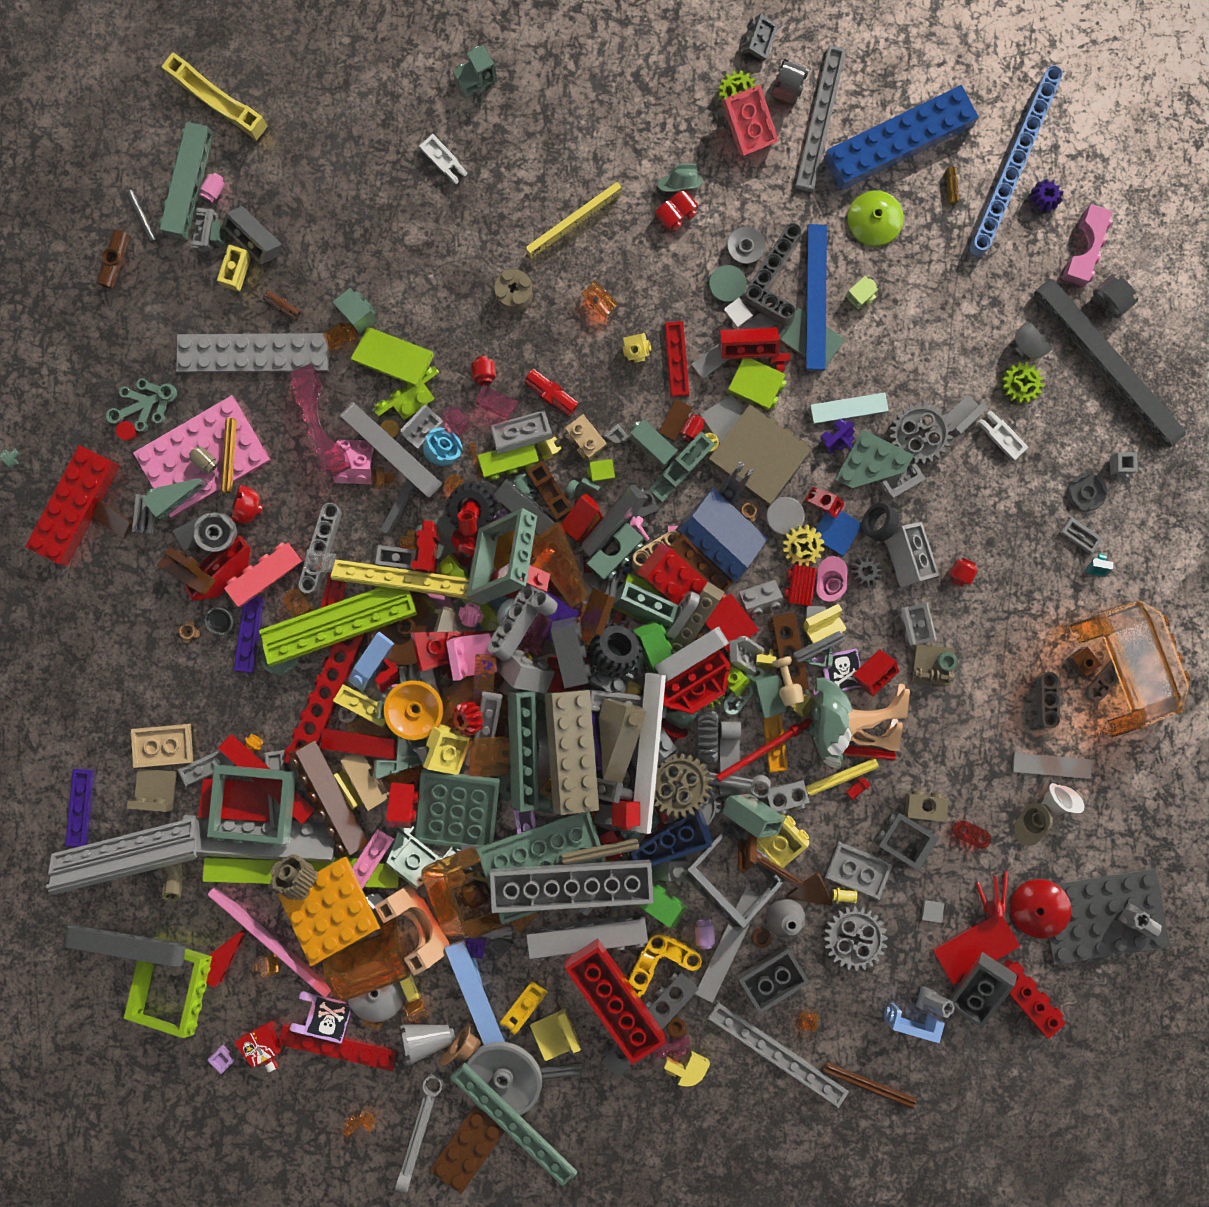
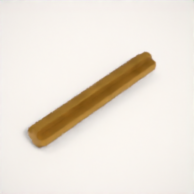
M234 418L225 419L220 489L222 493L232 492L237 420Z

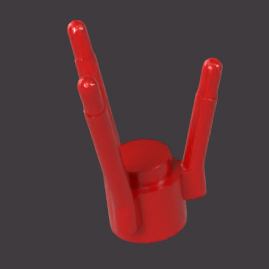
M1007 871L1004 872L1001 900H999L997 877H993L994 901H989V905L980 883H976L984 912H988L989 917L1005 916Z

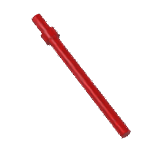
M808 718L800 724H794L789 727L787 732L715 775V779L717 782H721L788 739L799 736L813 721L811 718Z

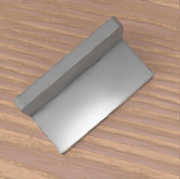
M967 395L948 413L945 421H951L952 423L947 427L953 428L952 433L957 437L988 407L983 402L978 405Z

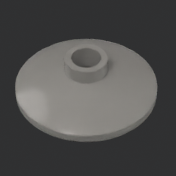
M745 226L736 229L728 239L729 254L735 261L742 264L756 262L761 258L765 250L763 235L753 227ZM747 245L749 249L744 250L742 246Z

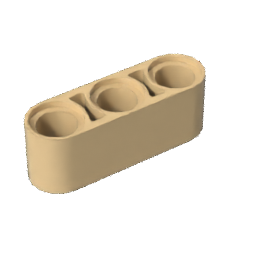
M669 531L636 551L631 561L632 569L637 572L643 565L639 564L636 559L641 558L646 561L653 553L652 549H656L660 543L669 547L671 544L668 540H675L680 533Z

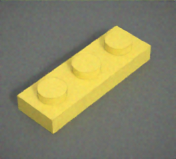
M344 684L342 685L333 702L385 728L387 725L385 719H377V702Z

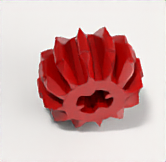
M462 702L453 708L454 714L451 716L454 722L452 724L456 725V731H460L461 735H473L483 728L482 723L485 722L482 719L483 713L480 712V706H476L475 702Z

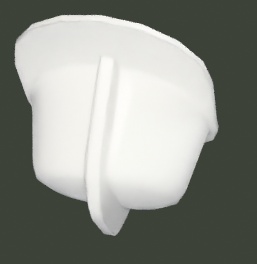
M1053 783L1049 785V791L1045 793L1044 800L1041 803L1056 815L1067 812L1081 813L1084 811V803L1073 789Z

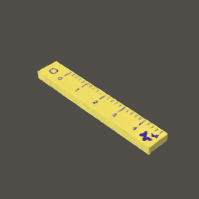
M614 183L526 247L528 256L532 259L621 195L619 183Z

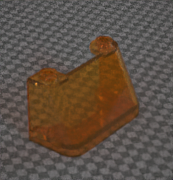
M396 917L381 924L380 930L382 934L354 943L323 960L324 980L336 999L340 1001L350 1000L400 982L410 976L411 970L404 960L407 952Z

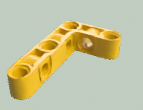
M654 932L649 936L648 943L641 950L627 980L640 998L642 994L644 995L652 979L659 958L667 957L678 965L694 971L699 969L702 963L699 953L676 939L660 932ZM660 938L663 942L661 946L655 947L652 945V940ZM689 956H696L698 958L695 964L687 963ZM639 973L645 975V979L642 982H637L634 979Z

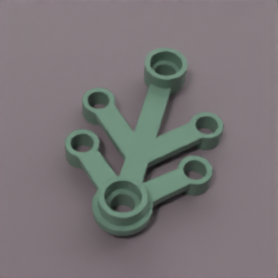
M139 379L136 385L140 390H150L157 393L150 397L132 391L126 386L120 388L119 394L125 399L131 398L139 402L120 411L115 408L108 410L106 413L107 421L118 425L123 421V418L142 410L134 427L137 431L143 433L148 429L146 422L153 404L159 402L157 411L152 415V421L158 425L163 424L165 421L164 412L168 403L174 401L177 397V390L173 385L163 384L157 386L149 383L146 379ZM146 382L145 387L141 388V383ZM125 390H128V394L124 396L123 392ZM167 391H170L171 394L166 397L165 393ZM118 414V420H114V416ZM158 415L161 416L160 421H156ZM143 423L144 427L139 429V425Z

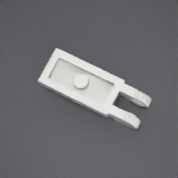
M434 134L419 145L423 153L455 185L459 181L450 171L453 167L463 177L467 175V172L459 164L457 158Z
M989 411L986 414L987 418L996 426L992 428L983 419H980L977 423L987 432V435L1012 461H1015L1029 447L1003 420H1000L992 411Z

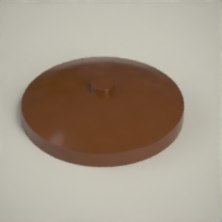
M410 591L417 615L367 632L370 643L378 632H381L394 643L387 658L390 663L394 662L400 666L418 664L410 632H434L438 618L435 610L440 608L432 598L422 592Z

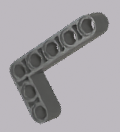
M790 223L785 227L745 292V303L747 306L783 326L793 323L796 309L793 304L769 290L800 242L802 230L796 223ZM794 233L797 236L791 237L788 234ZM780 248H784V249H786L787 251H786V252H780L779 249H780ZM774 263L777 267H770L769 264ZM766 279L768 282L762 283L759 280ZM756 294L758 297L751 298L749 295ZM772 303L774 307H767L765 304ZM788 312L791 314V316L786 317L783 316L782 313Z

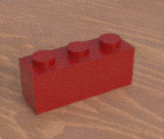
M777 327L720 330L719 346L721 359L778 357L780 339Z

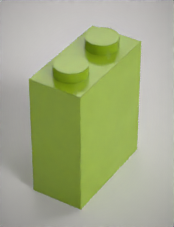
M743 358L727 394H732L734 397L750 405H756L768 413L770 407L774 409L779 399L776 397L777 392H782L784 389L786 374L752 358Z

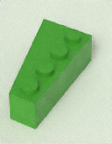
M652 884L653 904L636 905L667 927H676L688 907L682 904L683 902L676 896L667 894V890L657 884L655 886Z

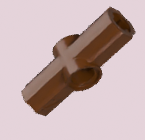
M117 229L113 230L108 248L102 253L103 263L96 281L98 285L114 289L119 271L125 265L124 256L131 238L129 234ZM116 257V260L111 263V259Z

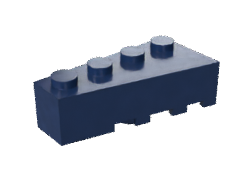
M694 809V816L687 812V818L680 816L679 819H675L640 842L639 849L631 851L633 860H650L652 867L711 847L713 839L702 809L701 811Z

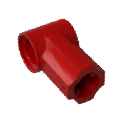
M468 498L467 501H464L462 511L458 513L460 533L465 536L473 535L477 531L476 523L481 506L474 498Z

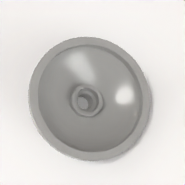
M370 962L364 964L353 973L347 986V1000L357 1016L366 1021L381 1022L391 1018L400 1010L405 1000V994L394 966L385 962ZM372 990H376L378 992L377 997L372 996Z

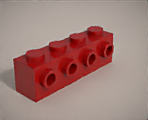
M1007 959L1002 965L1017 974L1015 986L1008 995L1042 1035L1050 1039L1066 1024L1062 1019L1064 1015L1056 1006L1053 1008L1049 1004L1050 998L1043 991L1040 993L1036 989L1037 983L1030 976L1027 978L1024 975L1023 971L1025 969L1017 961L1013 962Z

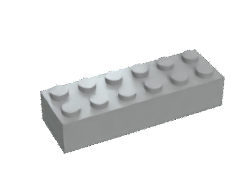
M644 913L529 928L527 932L529 958H534L535 961L546 960L548 956H554L556 959L564 958L566 954L576 953L597 938L605 949L613 948L614 951L623 950L625 946L633 945V948L644 947V944L648 943Z

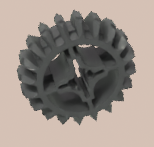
M711 711L700 712L698 715V759L700 763H716L719 750L718 714Z

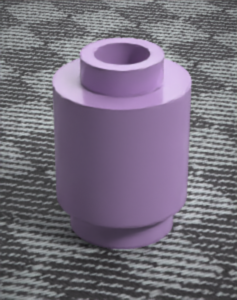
M711 919L696 920V925L694 926L696 945L700 946V949L712 948V945L715 944L714 924L711 923Z

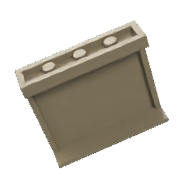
M749 405L710 456L708 463L727 477H729L731 472H734L740 462L744 464L742 470L737 474L744 479L746 472L750 468L754 470L744 489L769 507L811 449L806 441L795 438L791 430L780 427L776 419L765 416L761 408L756 405Z

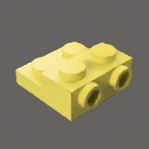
M441 724L438 728L432 727L426 744L430 749L423 767L428 770L455 775L459 774L472 738L467 735H461L460 731H456V728L454 731H451L450 727Z
M781 814L786 819L778 835L757 838V848L765 853L771 862L784 868L808 847L809 836L804 830L799 831L794 826L795 821L791 816Z

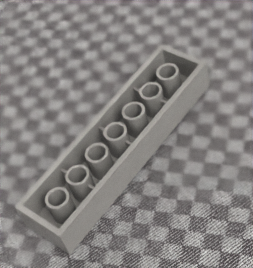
M650 860L497 868L490 871L492 913L653 904Z

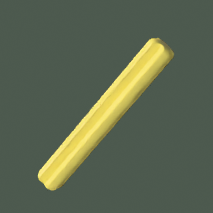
M870 759L807 785V794L812 796L875 770L879 767L876 759Z

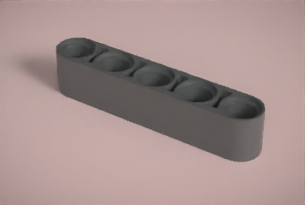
M506 479L494 493L496 499L511 512L523 508L537 515L535 532L560 553L565 555L577 542L576 539L560 528L561 524L511 481Z

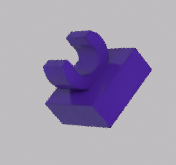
M467 935L465 945L470 957L483 958L486 938Z

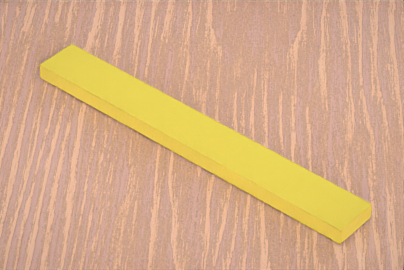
M335 560L331 573L332 580L468 599L466 595L469 578Z

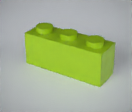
M534 444L501 454L494 450L478 455L485 480L489 479V481L498 480L500 476L505 474L508 476L516 475L519 473V470H528L539 463Z

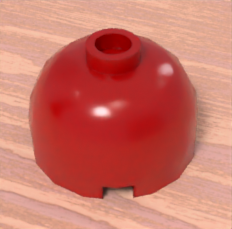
M239 485L232 506L233 513L230 514L233 522L246 524L253 521L256 515L260 516L263 505L259 504L260 497L254 489Z

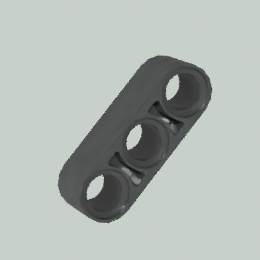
M1043 672L1036 677L1037 723L1043 728H1055L1060 723L1059 678L1054 672ZM1045 676H1048L1051 680L1048 686L1044 683ZM1047 695H1049L1051 698V703L1049 705H1047L1044 700ZM1048 714L1052 719L1050 724L1045 722V717Z

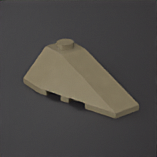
M603 698L599 714L603 779L619 783L623 782L646 711L642 707Z

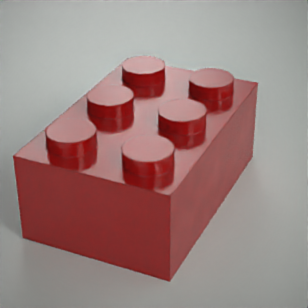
M662 543L657 546L637 571V574L664 599L679 605L688 591L700 594L707 584V581L671 547Z

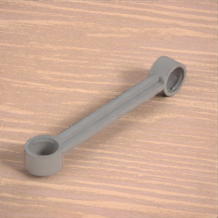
M658 762V763H657V768L660 769L661 765H660V763ZM677 769L672 771L671 778L678 775L679 771ZM710 773L706 777L712 779V782L708 784L749 790L757 798H765L770 793L771 782L764 775L755 776L753 779L729 776L721 782H717L715 779L716 773ZM692 776L689 781L695 782L697 777ZM756 783H763L767 786V789L758 790L754 785Z
M438 1074L428 1075L423 1082L424 1096L397 1180L395 1192L406 1195L435 1097L443 1088V1079ZM434 1078L439 1081L440 1088L438 1091L432 1092L428 1090L426 1083L429 1079Z

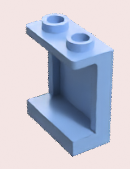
M890 1002L889 1007L885 1008V1022L892 1030L940 1043L944 1023L936 1015L927 1013L925 1024L901 1018L902 1011L894 1003Z

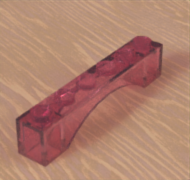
M311 364L290 372L292 379L290 384L297 393L295 398L298 405L302 407V418L305 423H308L309 428L307 432L310 438L314 440L315 445H313V449L316 455L320 457L319 466L321 470L327 472L332 477L352 468L346 450L340 444L329 439L321 427L318 416V403L323 386L318 372Z

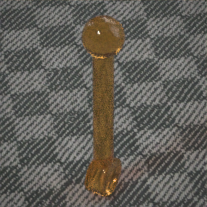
M470 443L469 449L473 454L478 473L477 479L482 481L484 476L481 473L476 455V444Z

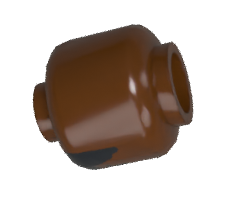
M473 880L462 886L459 895L463 905L473 909L488 901L487 894L490 893V890L486 883L482 884L480 880Z

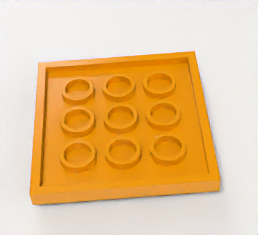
M343 857L317 872L318 878L312 884L313 887L310 888V891H308L307 898L291 900L278 894L310 967L380 929L347 857Z

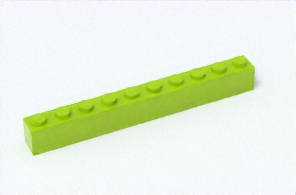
M208 856L204 858L203 882L272 884L271 880L273 878L271 877L270 870L273 869L272 866L275 865V862L283 860ZM333 856V863L339 860V857ZM347 857L352 868L358 857ZM385 859V862L380 861L364 887L399 888L401 886V877L385 865L387 859ZM307 861L314 867L316 872L332 864Z

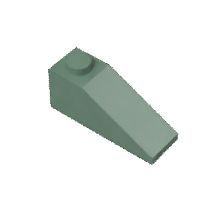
M198 478L157 487L156 489L153 488L145 494L146 496L142 500L156 518L163 520L206 486L207 483Z

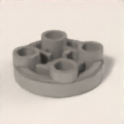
M781 497L770 504L765 519L773 532L786 536V533H792L790 528L797 530L799 524L802 527L805 513L802 505L797 500L790 497Z

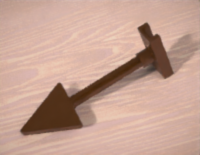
M750 832L746 841L742 838L738 840V871L745 873L758 863L796 886L787 893V899L833 905V901L818 872L807 880L802 881L763 857L757 851V837Z

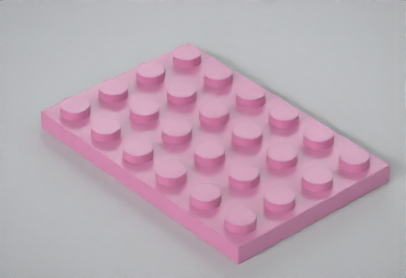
M232 395L133 452L149 482L155 489L198 478L207 483L206 486L170 513V518L176 517L220 491L226 418L237 420L233 483L271 461ZM202 446L216 458L218 466L211 474L202 473L189 461V453L193 448Z

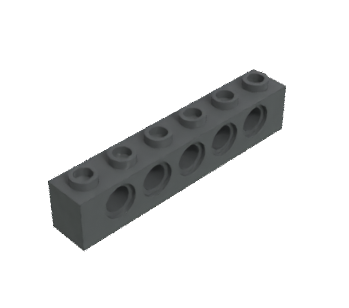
M681 970L677 973L673 972L667 979V985L664 988L661 986L654 994L656 997L651 1002L647 1001L644 1004L662 1030L699 990L698 986ZM671 989H679L680 994L677 997L670 996L669 992ZM659 1003H664L667 1005L665 1011L660 1012L656 1009V1006ZM615 1041L612 1046L607 1045L601 1052L603 1055L601 1062L619 1078L631 1063L626 1055L617 1054L616 1051L620 1047Z

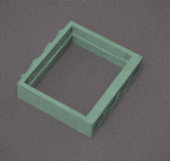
M521 508L479 528L466 598L482 605L526 587L537 515ZM515 530L508 573L506 576L490 582L498 537Z
M214 765L207 837H214V841L225 842L226 839H233V843L252 841V845H264L265 842L270 843L271 847H282V844L290 843L296 771ZM225 774L283 780L277 836L220 831Z

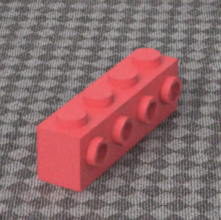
M289 543L279 544L274 548L275 552L270 556L265 554L258 560L259 563L256 566H248L242 571V576L239 578L235 576L226 582L228 586L224 589L238 607L245 605L303 563Z

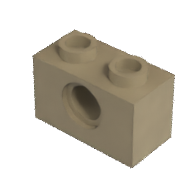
M912 790V794L906 793L904 816L914 819L947 822L949 799L944 798L942 793L931 792V796L924 795V791ZM928 800L930 802V808L927 811H924L922 808V804L924 801Z

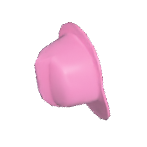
M827 557L819 565L816 589L818 596L824 601H836L846 592L847 565L840 557Z

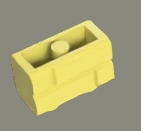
M228 245L227 255L224 257L217 281L222 287L240 292L252 256L245 249Z

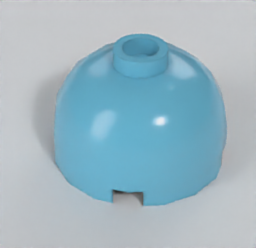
M442 427L432 429L423 442V453L426 459L439 467L449 466L454 463L462 450V444L457 435L452 431L451 433L444 431L445 428Z

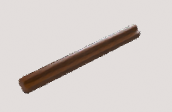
M828 1062L823 1067L824 1074L910 1109L915 1108L917 1100L912 1096Z

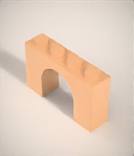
M407 884L374 906L383 923L402 914L409 917L416 925L419 933L418 947L404 958L413 975L428 969L446 955L445 946L450 944L425 900L420 895L418 888L415 889L410 884Z

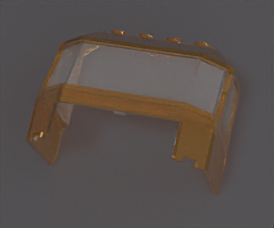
M1141 600L1130 601L1060 625L1061 629L1071 628L1073 633L1078 632L1080 637L1077 638L1079 644L1102 636L1105 639L1116 669L1115 672L1120 679L1131 709L1130 713L1107 720L1110 727L1099 730L1100 734L1110 738L1141 729L1182 713L1190 688L1188 683L1190 676L1187 670H1184L1182 667L1183 658L1181 653L1176 651V639L1173 633L1170 634L1167 626L1170 624L1167 616Z

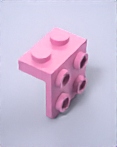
M337 440L331 465L334 483L372 484L371 462L374 447L368 441Z

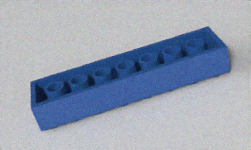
M960 85L827 149L824 160L841 191L972 128L979 116L963 86Z

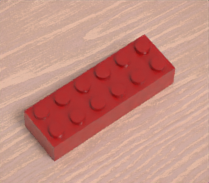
M78 445L25 548L57 564L68 566L93 519L92 516L100 500H103L121 465Z
M598 938L565 959V970L632 1065L666 1043L664 1032Z

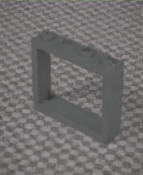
M731 822L725 825L713 838L712 846L703 849L681 874L731 927L738 931L750 922L785 880L756 863L757 868L771 883L744 914L741 915L696 867L726 835L737 847L740 838L745 841L748 839L742 832V829ZM757 848V851L769 860V857Z

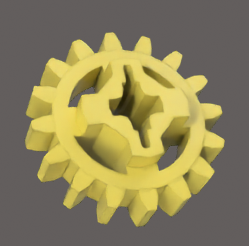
M799 524L797 530L790 528L792 533L785 534L788 539L782 540L783 544L786 545L782 550L788 552L785 557L787 559L791 558L790 562L792 564L797 561V565L801 566L802 562H804L806 566H809V561L816 563L815 557L821 558L819 551H824V548L820 544H823L824 540L819 539L822 536L820 532L815 534L816 528L813 527L809 530V525L806 524L804 529H802ZM805 533L803 536L797 537V535ZM813 538L815 539V548L812 547ZM797 542L806 544L808 548H801ZM791 543H793L795 547L793 553L791 551Z

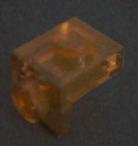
M362 1110L356 1117L352 1115L344 1122L346 1126L342 1133L348 1137L361 1124L370 1133L376 1126L375 1120L370 1113Z

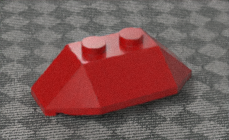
M236 537L234 543L229 548L212 552L198 565L204 573L213 577L216 581L204 595L185 584L184 590L190 599L195 601L219 597L226 591L224 588L228 586L226 584L227 581L235 576L239 578L243 575L242 571L249 564L251 549L243 537Z
M720 649L665 683L664 707L693 715L725 695L731 664Z

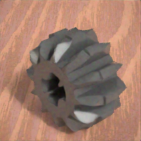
M864 555L862 560L858 557L855 559L857 564H851V567L855 570L849 572L850 575H855L851 579L852 582L859 580L857 583L858 587L862 586L863 582L865 588H869L870 584L875 586V580H881V577L877 574L883 572L882 569H877L880 562L874 564V557H871L868 561L867 555ZM868 568L869 571L867 572H870V574L864 576L862 570Z

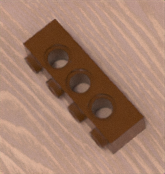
M790 613L771 617L768 627L770 633H773L774 640L771 641L773 652H777V658L781 659L785 658L783 650L785 648L791 649L792 661L788 668L793 667L796 670V675L791 678L792 683L800 684L802 690L809 689L804 661L797 663L793 657V653L802 649L796 614ZM782 629L789 632L787 640L782 639L779 635ZM781 674L782 687H784L785 684Z

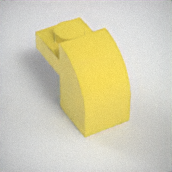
M690 1051L684 1065L667 1056L663 1062L666 1073L674 1077L678 1075V1085L686 1087L699 1083L710 1065L709 1059L693 1051Z

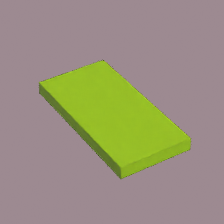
M367 327L351 360L418 387L435 354L433 351Z

